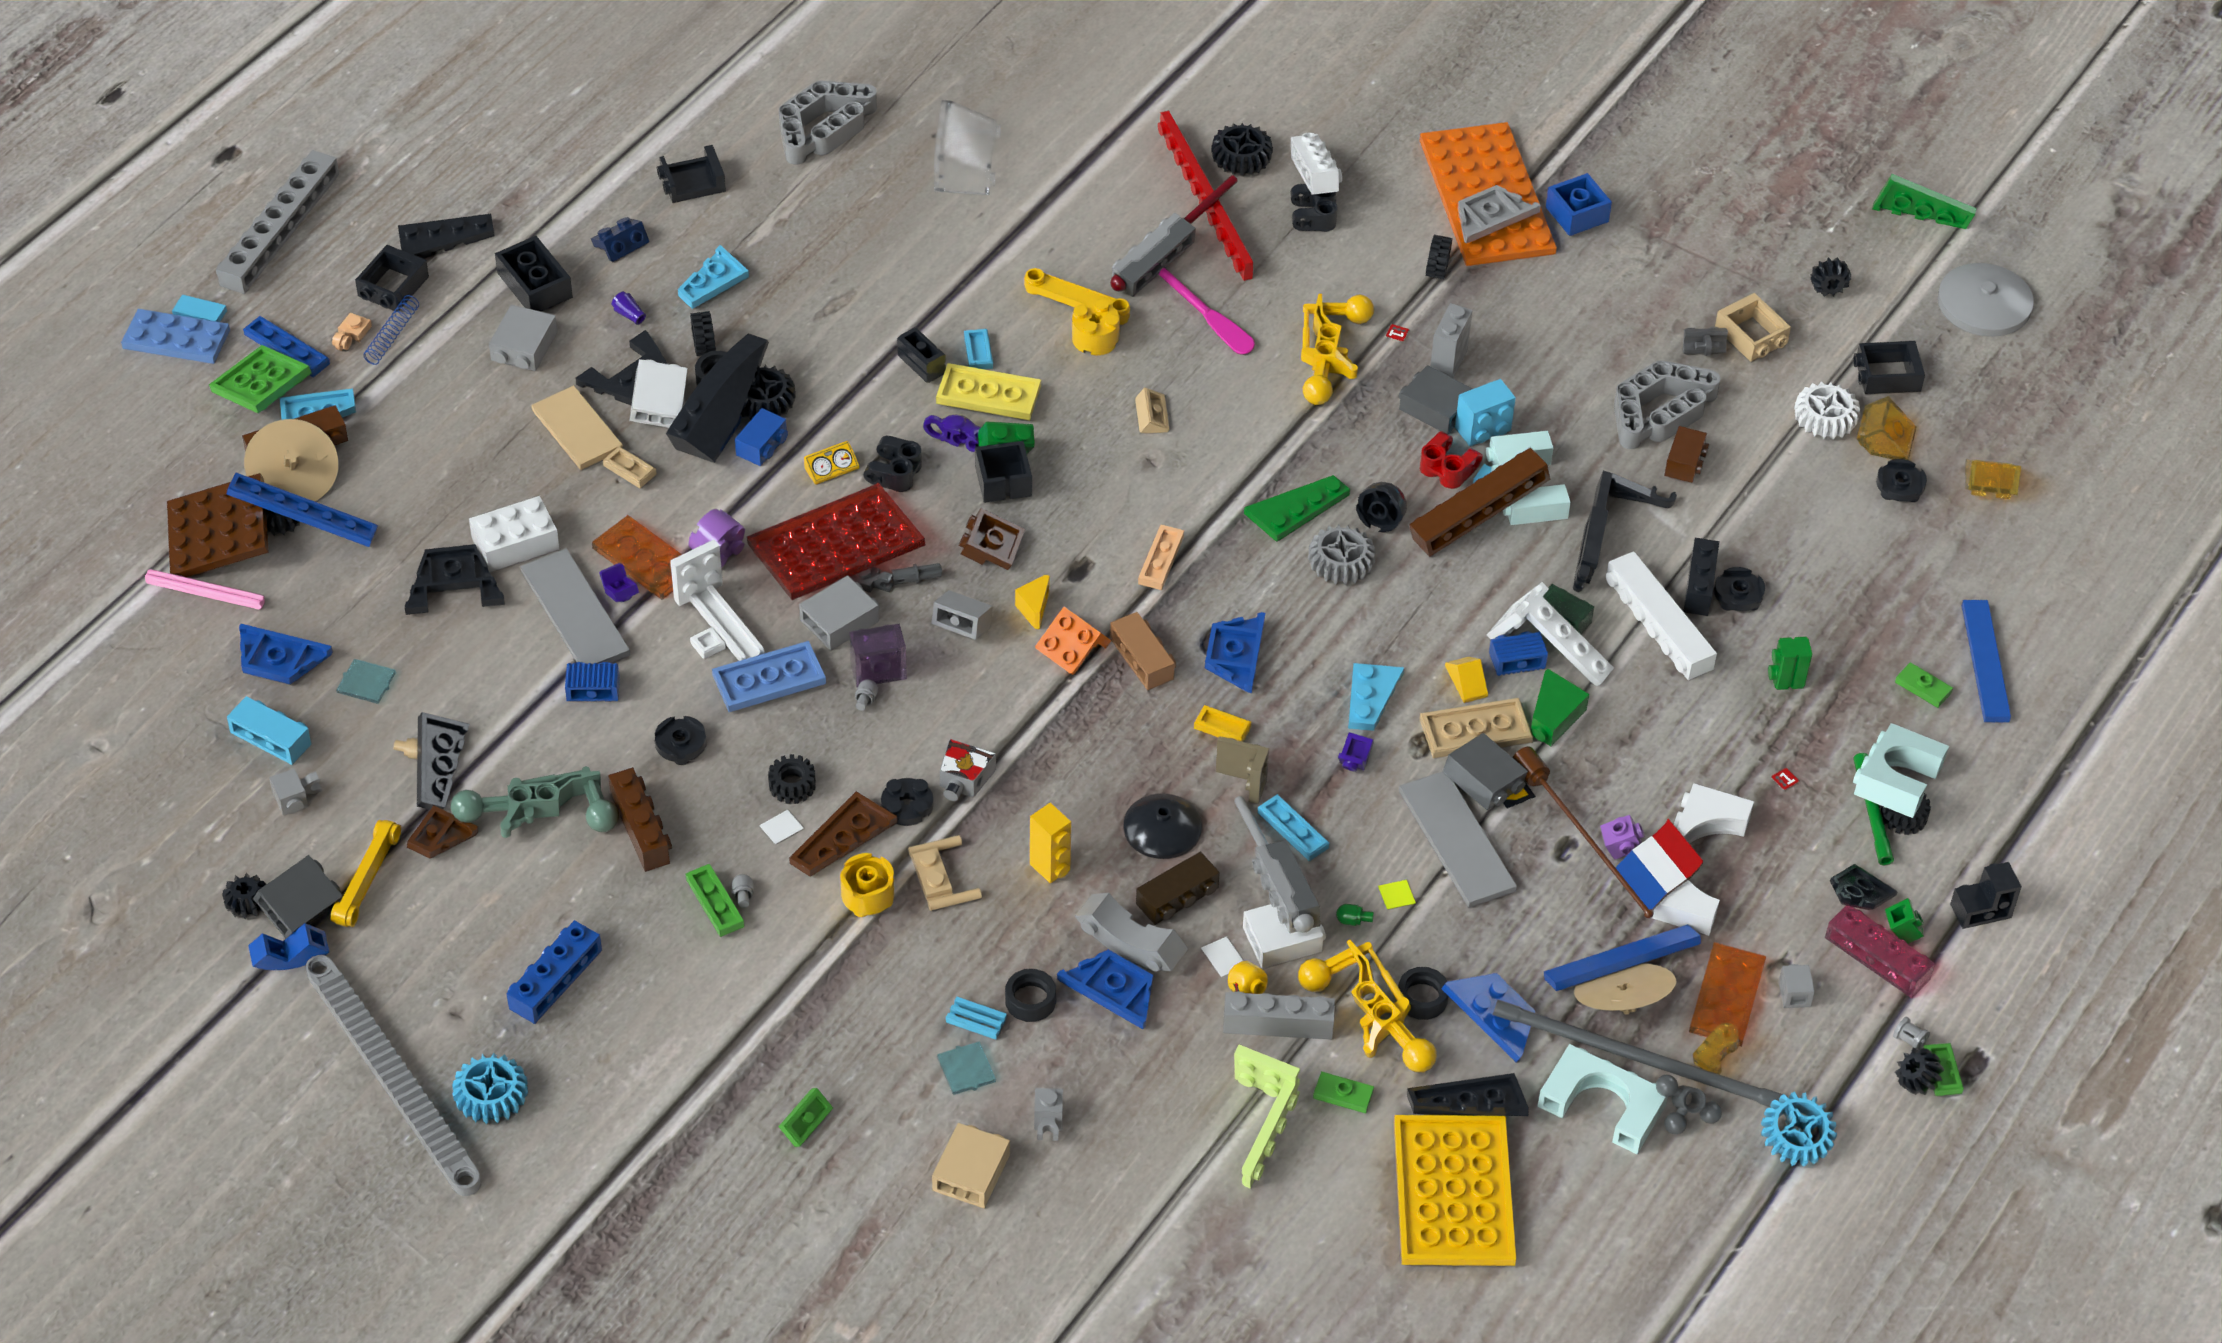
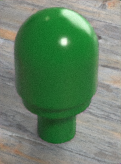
M1342 904L1336 911V917L1341 924L1357 926L1361 925V921L1373 923L1374 912L1363 911V907L1359 905Z

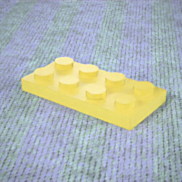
M948 363L936 395V404L1030 420L1041 388V380Z

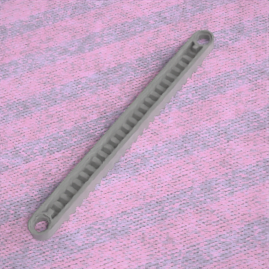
M316 955L310 958L306 963L309 981L453 1190L462 1196H470L476 1193L481 1186L478 1169L468 1157L466 1150L462 1148L460 1141H457L455 1134L451 1132L448 1124L446 1125L444 1118L434 1108L432 1101H429L427 1094L418 1085L416 1078H413L405 1062H402L400 1055H397L395 1048L386 1039L384 1032H381L379 1025L370 1016L368 1009L366 1010L363 1002H360L358 995L355 994L353 988L345 980L342 972L340 973L328 956ZM317 966L327 967V970L322 974L313 972ZM463 1176L474 1178L473 1182L468 1185H461L458 1182Z

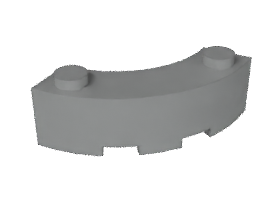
M1110 893L1092 894L1075 915L1084 932L1092 935L1117 955L1152 971H1172L1188 950L1174 929L1159 928L1150 924L1143 927L1134 922L1132 914L1125 910Z

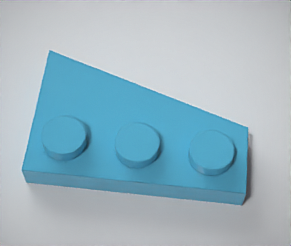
M721 245L717 247L716 253L711 258H707L703 262V267L698 272H694L678 288V296L692 309L749 277V270Z
M353 388L281 397L282 420L294 419L336 405L342 418L356 413Z
M1353 664L1348 729L1374 731L1389 698L1392 697L1398 681L1401 680L1404 674V667Z

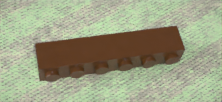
M1531 447L1517 454L1505 464L1498 466L1494 471L1476 480L1472 485L1457 492L1453 497L1437 505L1428 513L1416 518L1409 524L1413 540L1431 557L1551 480L1547 463Z

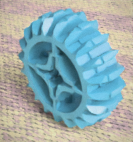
M482 1053L480 1060L471 1058V1065L462 1064V1071L456 1072V1080L452 1084V1094L459 1111H463L466 1118L472 1116L475 1123L482 1118L487 1125L490 1119H494L498 1123L500 1117L504 1116L509 1120L510 1112L518 1113L519 1106L524 1105L525 1097L528 1094V1081L523 1068L517 1066V1062L514 1059L508 1061L505 1054L497 1058L495 1053L492 1054L491 1058H486Z
M1794 1091L1790 1094L1789 1098L1783 1094L1780 1096L1779 1101L1773 1100L1771 1102V1108H1766L1764 1112L1765 1118L1761 1121V1126L1765 1127L1761 1131V1136L1768 1137L1764 1142L1765 1146H1773L1771 1153L1772 1155L1780 1153L1781 1162L1789 1158L1791 1166H1793L1799 1160L1804 1167L1808 1164V1161L1815 1164L1818 1162L1819 1157L1825 1158L1828 1154L1827 1150L1829 1151L1833 1148L1834 1144L1832 1141L1837 1137V1133L1833 1130H1835L1837 1125L1836 1122L1830 1121L1833 1117V1112H1824L1827 1107L1826 1103L1820 1106L1816 1104L1817 1096L1813 1097L1812 1100H1808L1805 1092L1798 1098ZM1784 1114L1787 1126H1785L1783 1131H1780L1778 1118ZM1794 1127H1800L1802 1130L1804 1129V1131L1800 1132V1129L1799 1131H1797L1796 1129H1794ZM1815 1127H1818L1820 1138L1817 1143L1813 1144L1811 1132Z

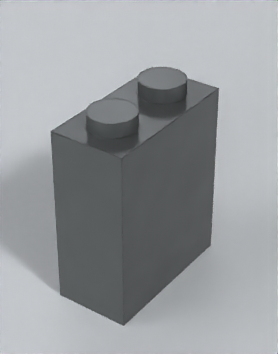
M1427 365L1421 372L1415 374L1408 386L1405 385L1399 393V410L1439 431L1449 434L1455 427L1459 394L1473 388Z
M1484 733L1448 754L1443 773L1486 810L1495 805H1501L1513 793L1516 795L1521 792L1525 786L1524 780L1528 772Z
M307 855L259 889L253 899L286 939L304 923L309 925L333 908L335 902L340 901L342 895L339 886L333 880H329L324 874L322 865L317 860H313L310 855Z

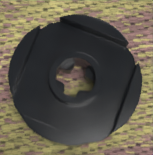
M1893 459L1888 461L1887 465L1879 468L1876 484L1881 491L1882 498L1885 500L1917 502L1925 490L1927 482L1925 472L1922 469L1921 471L1915 467L1916 464L1912 461ZM1898 478H1902L1904 482H1899Z
M1728 568L1724 570L1722 575L1716 578L1714 586L1715 597L1720 602L1721 608L1726 611L1757 610L1765 594L1763 579L1759 575L1757 578L1751 574L1752 570L1748 568ZM1736 587H1741L1745 591H1737Z
M675 716L667 718L655 730L654 742L657 752L666 760L673 761L677 765H686L689 760L698 757L707 746L703 724L690 716H683L684 719H675ZM676 737H686L685 740L681 742H678L675 739Z
M891 779L887 782L886 788L881 795V807L897 816L896 824L916 825L922 822V818L927 814L929 816L933 810V793L924 779ZM911 799L913 801H910L909 805H905L902 800Z

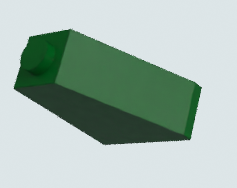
M1547 669L1543 676L1532 718V735L1537 740L1551 747L1587 711L1589 694L1550 669Z

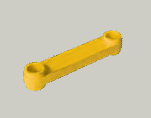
M1031 268L1025 274L1024 286L1030 294H1039L1072 307L1097 301L1098 299H1105L1109 302V305L1118 311L1120 325L1126 324L1129 320L1130 306L1125 299H1116L1048 275L1038 268Z
M388 820L377 821L373 831V840L341 902H335L332 908L331 922L345 927L355 926L359 917V907L392 844L396 845L399 841L401 825Z

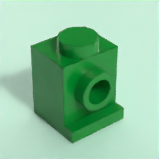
M1909 898L1885 909L1890 929L1904 945L1924 937L1921 926L1924 924L1923 919L1917 910L1914 911Z

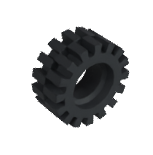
M1433 235L1425 276L1444 280L1453 238Z
M710 311L690 313L696 356L716 351Z
M790 754V759H786L784 755L781 756V762L776 759L774 765L769 767V790L773 797L777 796L778 801L782 802L785 799V804H790V800H794V803L798 804L800 798L804 802L807 800V795L810 797L813 795V790L816 788L814 765L810 764L809 759L806 758L803 761V756L798 755V758L795 759L794 754ZM790 775L802 778L795 783H787L782 780Z
M1924 793L1922 802L1913 818L1882 806L1881 814L1884 825L1889 823L1888 829L1896 828L1895 833L1898 834L1903 830L1904 835H1909L1910 830L1913 834H1916L1918 829L1920 831L1923 830L1931 810L1930 800L1926 799L1927 795Z

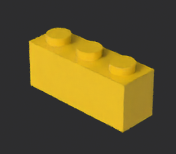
M1048 803L1030 816V865L1050 884L1058 878L1066 876L1071 865V821L1052 803Z

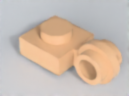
M349 313L338 327V332L333 336L332 345L340 351L343 349L348 350L352 340L360 342L372 327L371 320Z

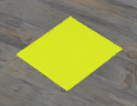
M1407 880L1378 886L1387 909L1416 903Z

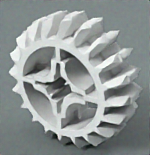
M1821 381L1817 386L1812 383L1809 388L1804 387V390L1797 396L1794 407L1795 420L1799 422V427H1805V432H1813L1814 437L1822 435L1823 439H1825L1826 436H1830L1834 440L1838 435L1843 438L1844 434H1850L1858 423L1860 417L1859 401L1856 400L1855 394L1849 393V388L1842 389L1841 384L1833 386L1830 382L1828 385H1825Z

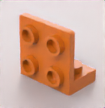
M1063 607L1035 648L1073 675L1093 647L1100 644L1106 649L1111 640L1066 607Z

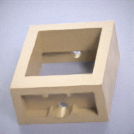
M1755 293L1719 310L1715 327L1727 328V340L1750 362L1765 357L1768 353L1778 348L1784 347L1788 343L1791 326ZM1753 317L1770 334L1754 342L1737 325Z

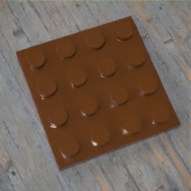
M261 473L248 476L264 483ZM231 482L167 501L170 574L190 577L269 553L266 509L227 495L226 493Z

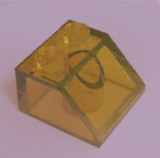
M1887 396L1865 405L1857 440L1871 455L1892 460H1909L1917 427L1895 402Z
M1966 459L1965 489L1971 490V495L1986 496V492L1996 493V498L2010 499L2011 495H2018L2021 466Z

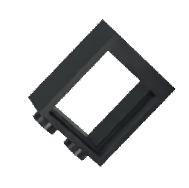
M386 245L355 279L358 297L395 311L404 296H413L429 278L427 260ZM389 269L408 276L395 292L375 285Z
M1916 341L1859 343L1858 351L1853 355L1854 367L1858 368L1859 385L1863 386L1865 394L1921 392L1925 372ZM1903 362L1906 373L1871 375L1869 363Z

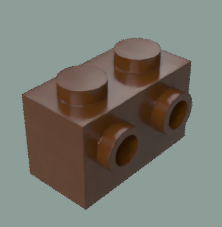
M1682 426L1678 427L1667 459L1664 476L1693 483L1695 475H1700L1704 461L1701 460V457L1706 458L1709 443H1705L1706 432Z

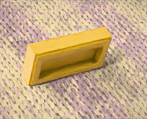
M1204 705L1194 722V729L1218 738L1221 736L1243 742L1251 729V721Z

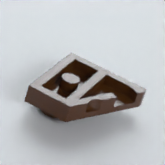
M433 805L408 839L407 848L431 859L476 836L478 826L472 823L461 822L453 814Z

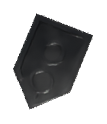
M1856 864L1851 865L1830 879V883L1840 903L1860 909L1873 910L1895 897L1898 893L1895 889Z

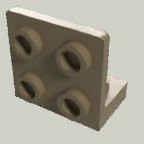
M1220 736L1217 741L1216 772L1247 780L1245 790L1249 791V802L1259 804L1267 782L1269 748Z

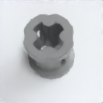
M1904 1017L1894 1030L1893 1037L1896 1039L1901 1038L1910 1044L1912 1049L1914 1047L1920 1050L1926 1043L1930 1032L1926 1029L1921 1030L1910 1022L1911 1019Z

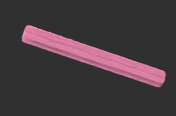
M149 569L145 575L146 583L259 610L265 604L263 595L153 569Z

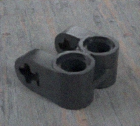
M1297 184L1291 188L1290 195L1293 205L1312 207L1299 208L1293 212L1292 224L1296 230L1328 232L1336 227L1338 209L1336 192L1311 194L1306 184Z
M887 435L883 436L876 450L881 457L891 460V462L885 464L871 461L868 463L863 476L870 484L896 492H906L912 488L913 478L922 467L921 446L914 441Z

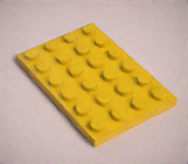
M1394 1115L1401 1265L1515 1266L1516 1249L1506 1117Z

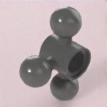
M1662 1075L1656 1081L1658 1093L1665 1097L1672 1096V1103L1678 1109L1677 1112L1670 1113L1665 1119V1128L1669 1133L1677 1135L1686 1129L1687 1121L1685 1116L1687 1112H1700L1701 1119L1709 1124L1720 1120L1722 1116L1721 1107L1715 1102H1706V1096L1702 1090L1686 1085L1678 1086L1677 1080L1671 1075ZM1689 1093H1691L1692 1100L1690 1104L1687 1105L1686 1097Z

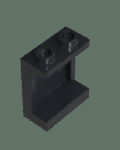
M713 145L704 146L705 157L667 164L664 156L659 157L660 166L656 167L659 180H664L662 182L665 195L669 194L672 203L726 192L725 174Z

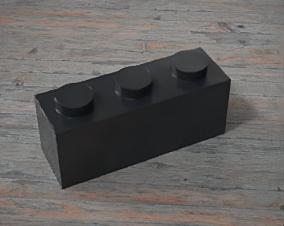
M1695 537L1690 560L1684 613L1708 616L1720 541Z

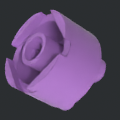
M713 509L699 520L696 525L700 528L696 534L692 531L689 537V547L692 550L715 540L720 546L722 568L726 564L728 557L732 554L738 555L743 550L745 543L742 540L746 529L723 510Z

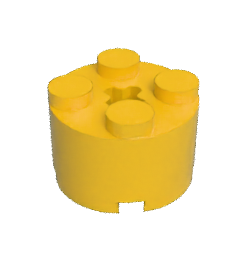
M1098 299L1097 301L1076 306L1072 315L1073 345L1083 353L1086 350L1091 352V355L1096 356L1113 351L1116 343L1119 341L1120 316L1118 311L1109 305V302L1105 299Z
M861 853L849 858L845 862L840 874L841 898L848 909L853 911L858 917H865L880 913L892 906L894 899V871L886 858L881 856L880 858L873 857L871 853Z

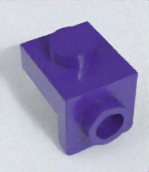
M618 563L599 572L605 594L615 602L628 601L633 595L639 593L637 584L627 577L623 564Z
M1349 732L1342 753L1338 755V760L1342 767L1354 772L1357 769L1365 770L1374 740Z

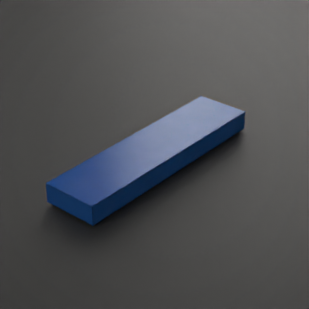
M262 316L256 318L243 329L244 335L258 344L309 365L311 370L310 376L313 378L330 365L328 357Z

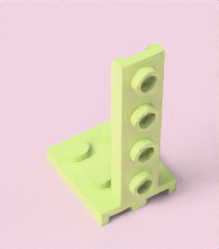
M1238 1045L1234 1053L1235 1079L1246 1087L1253 1086L1263 1090L1271 1097H1277L1242 1167V1184L1251 1189L1254 1180L1259 1181L1265 1167L1263 1162L1266 1156L1270 1158L1276 1146L1274 1139L1277 1133L1282 1134L1287 1123L1285 1117L1288 1111L1295 1109L1300 1095V1091H1298L1300 1068Z

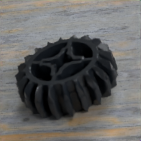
M1233 123L1232 127L1225 126L1223 130H1218L1217 135H1214L1211 152L1213 161L1217 163L1218 168H1223L1224 172L1231 171L1232 175L1240 173L1243 176L1244 173L1252 175L1253 171L1260 173L1261 169H1266L1267 164L1272 159L1273 146L1271 137L1267 135L1266 131H1261L1260 126L1254 128L1252 124L1246 126L1243 123L1241 125Z
M766 364L764 367L758 368L754 376L756 378L754 386L750 387L747 395V405L743 407L741 412L742 417L749 416L750 420H752L761 408L778 416L787 414L788 410L793 408L796 398L795 384L790 374H786L784 369L777 371L776 366L768 368Z

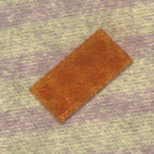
M629 515L592 541V549L614 565L618 563L623 564L627 575L661 600L673 592L670 560L682 554Z
M1714 942L1689 1033L1733 1045L1737 1042L1739 1043L1737 1046L1742 1047L1766 956Z

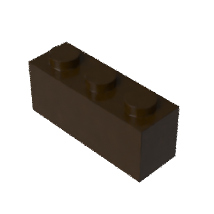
M1200 851L1136 888V905L1154 925L1163 920H1169L1183 908H1189L1202 897L1213 894L1219 888L1220 872Z

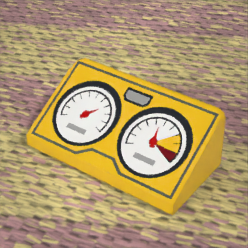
M848 441L804 457L805 470L815 485L859 469V464Z

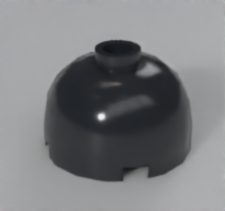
M1376 482L1360 493L1356 511L1359 519L1368 528H1371V525L1380 528L1378 532H1389L1401 523L1407 511V502L1404 493L1399 487L1388 482Z

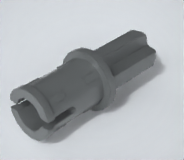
M939 563L923 566L913 564L912 567L891 569L894 585L916 582L918 584L919 580L942 576V568Z

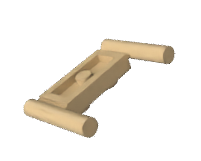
M960 835L908 847L909 855L912 858L930 911L982 898L979 888L956 894L952 893V886L939 851L961 846Z

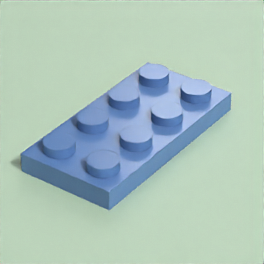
M137 309L121 344L122 348L127 350L214 364L230 332V327L228 323Z
M809 641L712 669V676L728 712L826 684V677Z

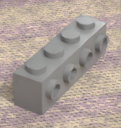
M1239 991L1225 992L1223 1033L1332 1040L1335 998H1325L1322 996L1301 997L1297 995L1284 996L1271 995L1269 993L1251 994Z

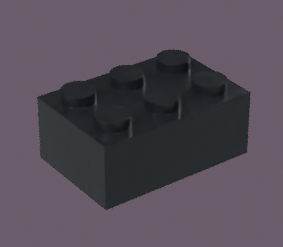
M533 236L495 253L497 274L525 308L542 312L573 298L571 277L537 236Z

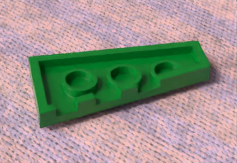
M1895 174L1890 175L1872 206V210L1880 211V208L1892 211L1891 214L1900 216L1901 213L1915 215L1914 219H1934L1938 224L1962 229L1968 227L1977 209Z
M1332 475L1244 507V514L1273 540L1278 542L1350 495V488Z

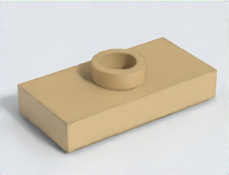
M620 446L603 460L604 467L638 488H642L657 475L656 468Z

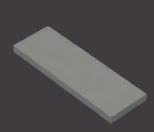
M567 548L520 566L522 574L576 662H584L586 664L613 663L630 656L628 646Z
M1442 771L1399 786L1401 796L1468 908L1516 892L1517 886L1453 780Z

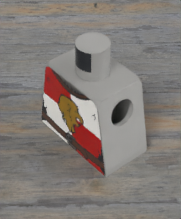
M950 739L940 768V786L945 788L944 796L951 801H957L960 794L970 797L976 796L996 770V753Z

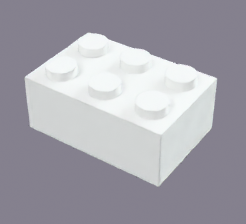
M540 496L469 518L472 540L485 560L489 572L560 550L557 529Z

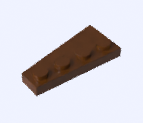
M856 791L789 857L790 865L811 877L897 823V816Z

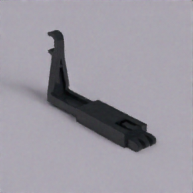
M1603 470L1596 487L1592 510L1585 524L1574 576L1573 590L1581 592L1585 583L1590 584L1598 565L1609 511L1605 509L1608 494L1609 497L1670 508L1676 500V492H1672L1669 498L1658 496L1656 494V486L1648 489Z

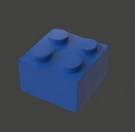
M1588 173L1548 187L1546 208L1569 236L1609 222L1612 201Z

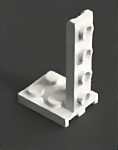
M715 540L709 541L670 560L674 600L679 606L691 601L739 661L765 654L764 648L716 590L723 583L720 546Z
M1543 582L1513 603L1486 634L1490 639H1495L1499 635L1508 636L1528 619L1595 686L1600 685L1614 669L1542 597L1549 589Z

